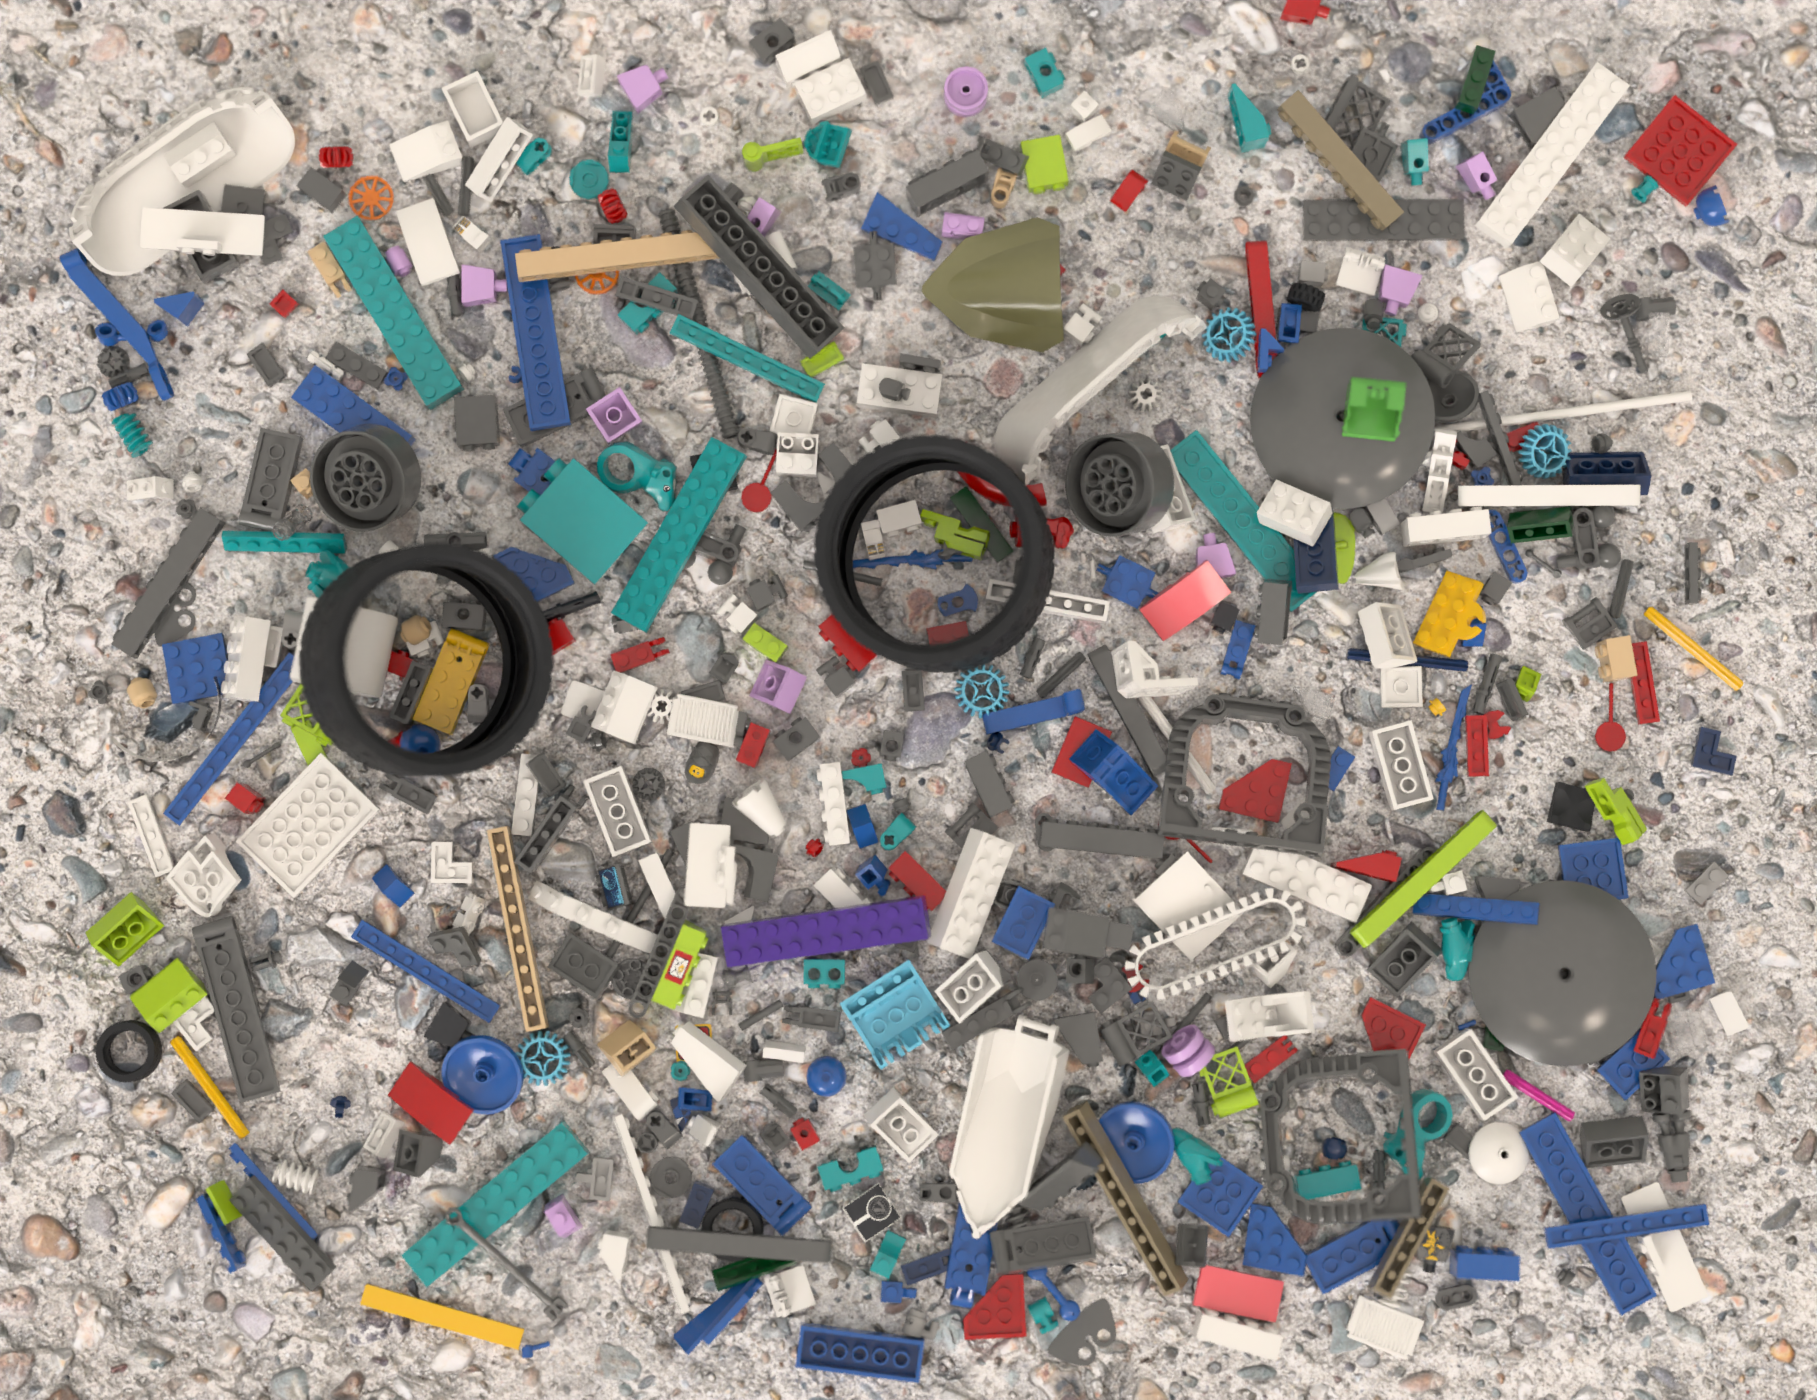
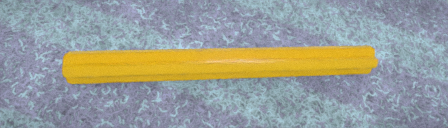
M1650 606L1646 609L1644 616L1734 690H1739L1744 682L1654 607Z
M181 1036L173 1038L170 1044L238 1138H245L249 1134V1130Z

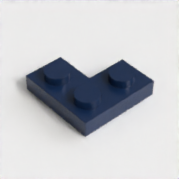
M1699 727L1691 767L1733 776L1737 756L1717 751L1721 731Z

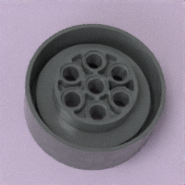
M361 424L335 434L322 443L311 463L310 485L316 503L331 521L351 531L368 532L399 519L413 507L421 488V470L414 450L400 434L382 425ZM352 456L356 459V464L352 461ZM371 461L375 464V469L371 466ZM341 471L344 473L345 479L341 476ZM359 476L363 478L364 483L360 481ZM378 481L382 483L383 488L378 485ZM348 491L351 492L352 498L348 495ZM367 495L370 497L371 503L367 500Z
M1132 431L1102 434L1083 442L1072 455L1066 470L1065 491L1073 514L1085 528L1101 536H1122L1148 530L1164 517L1173 498L1174 475L1167 455L1150 437Z

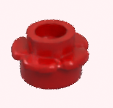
M865 748L855 749L851 754L852 764L859 766V768L866 767L867 763L871 761V755Z
M819 838L816 840L811 839L805 847L807 855L815 858L821 853L824 844L820 842Z

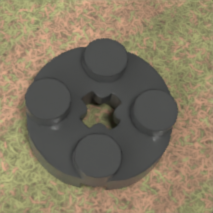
M665 1157L658 1161L651 1171L652 1187L658 1195L664 1198H677L683 1195L689 1189L692 1182L691 1169L684 1160L678 1157ZM674 1172L675 1178H677L676 1182L668 1183L666 1174Z

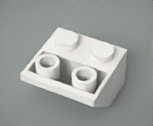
M778 432L776 475L817 478L819 434Z

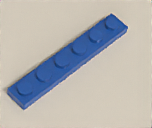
M1424 894L1413 904L1412 913L1413 915L1538 925L1540 904L1536 902Z
M234 1143L229 1148L232 1151L229 1154L230 1157L237 1164L241 1161L246 1167L243 1171L248 1177L251 1178L255 1175L314 1240L318 1236L317 1232L245 1152Z

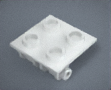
M1346 247L1336 285L1375 296L1381 271L1385 265V258Z
M803 1265L764 1278L777 1318L785 1317L792 1312L816 1305Z

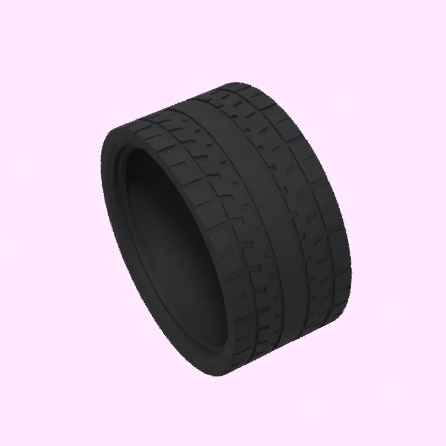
M942 435L912 436L910 439L908 437L898 439L876 448L874 452H869L860 458L856 464H853L843 474L844 477L837 481L831 490V494L828 495L822 508L824 510L820 513L817 532H815L814 548H816L814 552V565L818 585L822 588L821 594L826 605L829 606V610L836 621L842 624L841 627L859 644L884 658L912 669L934 673L959 672V670L973 669L995 660V657L1002 656L1011 647L1017 645L1026 636L1025 633L1031 630L1045 607V600L1049 596L1052 586L1051 581L1054 576L1055 565L1053 563V559H1055L1053 538L1050 527L1046 524L1047 518L1039 502L1021 479L1001 459L974 443H968L966 440L955 437L950 439ZM943 470L974 475L1002 491L1016 515L1022 539V559L1014 589L1001 610L988 623L963 638L940 644H916L896 639L875 622L858 594L853 572V553L861 523L873 504L886 491L909 477L925 472Z
M418 544L377 554L354 564L353 567L346 569L337 576L338 579L333 580L326 587L324 593L319 596L313 606V612H310L307 618L305 630H303L300 645H302V648L299 651L301 685L304 687L303 694L306 703L309 705V710L315 721L320 724L319 727L327 738H330L331 742L338 749L346 752V755L353 760L363 763V765L374 770H381V772L394 775L428 777L463 775L464 773L483 769V766H489L500 760L501 757L509 754L516 748V744L521 743L525 739L531 728L538 721L539 714L543 711L552 683L551 673L553 672L554 657L552 639L549 636L550 630L538 601L534 599L531 590L515 572L507 569V566L499 560L490 557V555L482 551L472 550L470 547L458 544ZM404 571L434 573L446 577L468 590L490 615L497 630L502 649L501 683L497 697L487 716L471 734L458 743L440 751L426 754L403 748L388 740L374 729L363 716L353 699L346 675L345 652L347 638L358 610L376 588L391 577Z

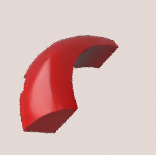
M957 471L967 485L980 496L996 504L1012 507L1002 491L991 483L974 475ZM1043 484L1027 485L1039 502L1040 507L1047 506Z

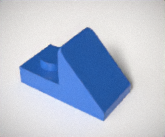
M1281 304L1280 320L1277 329L1278 341L1299 343L1302 305Z
M1263 328L1259 331L1257 372L1264 373L1268 367H1271L1272 355H1268V353H1283L1285 350Z

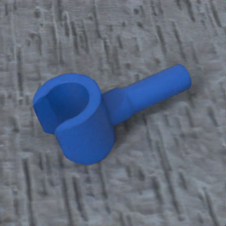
M549 1341L537 1345H524L522 1357H533V1350L550 1346Z

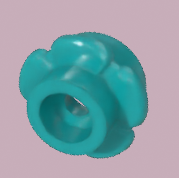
M685 1061L675 1062L671 1066V1076L675 1080L684 1081L690 1075V1067L687 1066Z

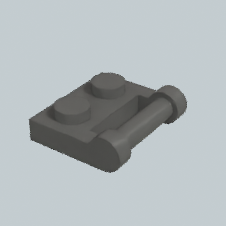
M1597 597L1590 600V604L1571 617L1567 616L1562 620L1565 627L1571 632L1583 650L1618 627ZM1592 611H1598L1599 615L1580 628L1576 627V622Z
M973 802L968 806L969 809L951 828L948 827L944 831L962 849L970 829L961 838L956 834L975 814L979 819L971 828L990 835L999 828Z

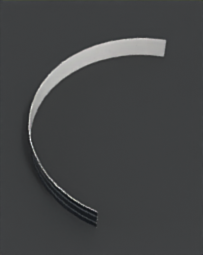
M217 676L213 677L218 692L217 717L211 732L203 741V743L210 737V735L214 731L221 712L222 698ZM113 736L109 737L120 749L143 760L160 762L178 759L159 760L146 758L126 749Z

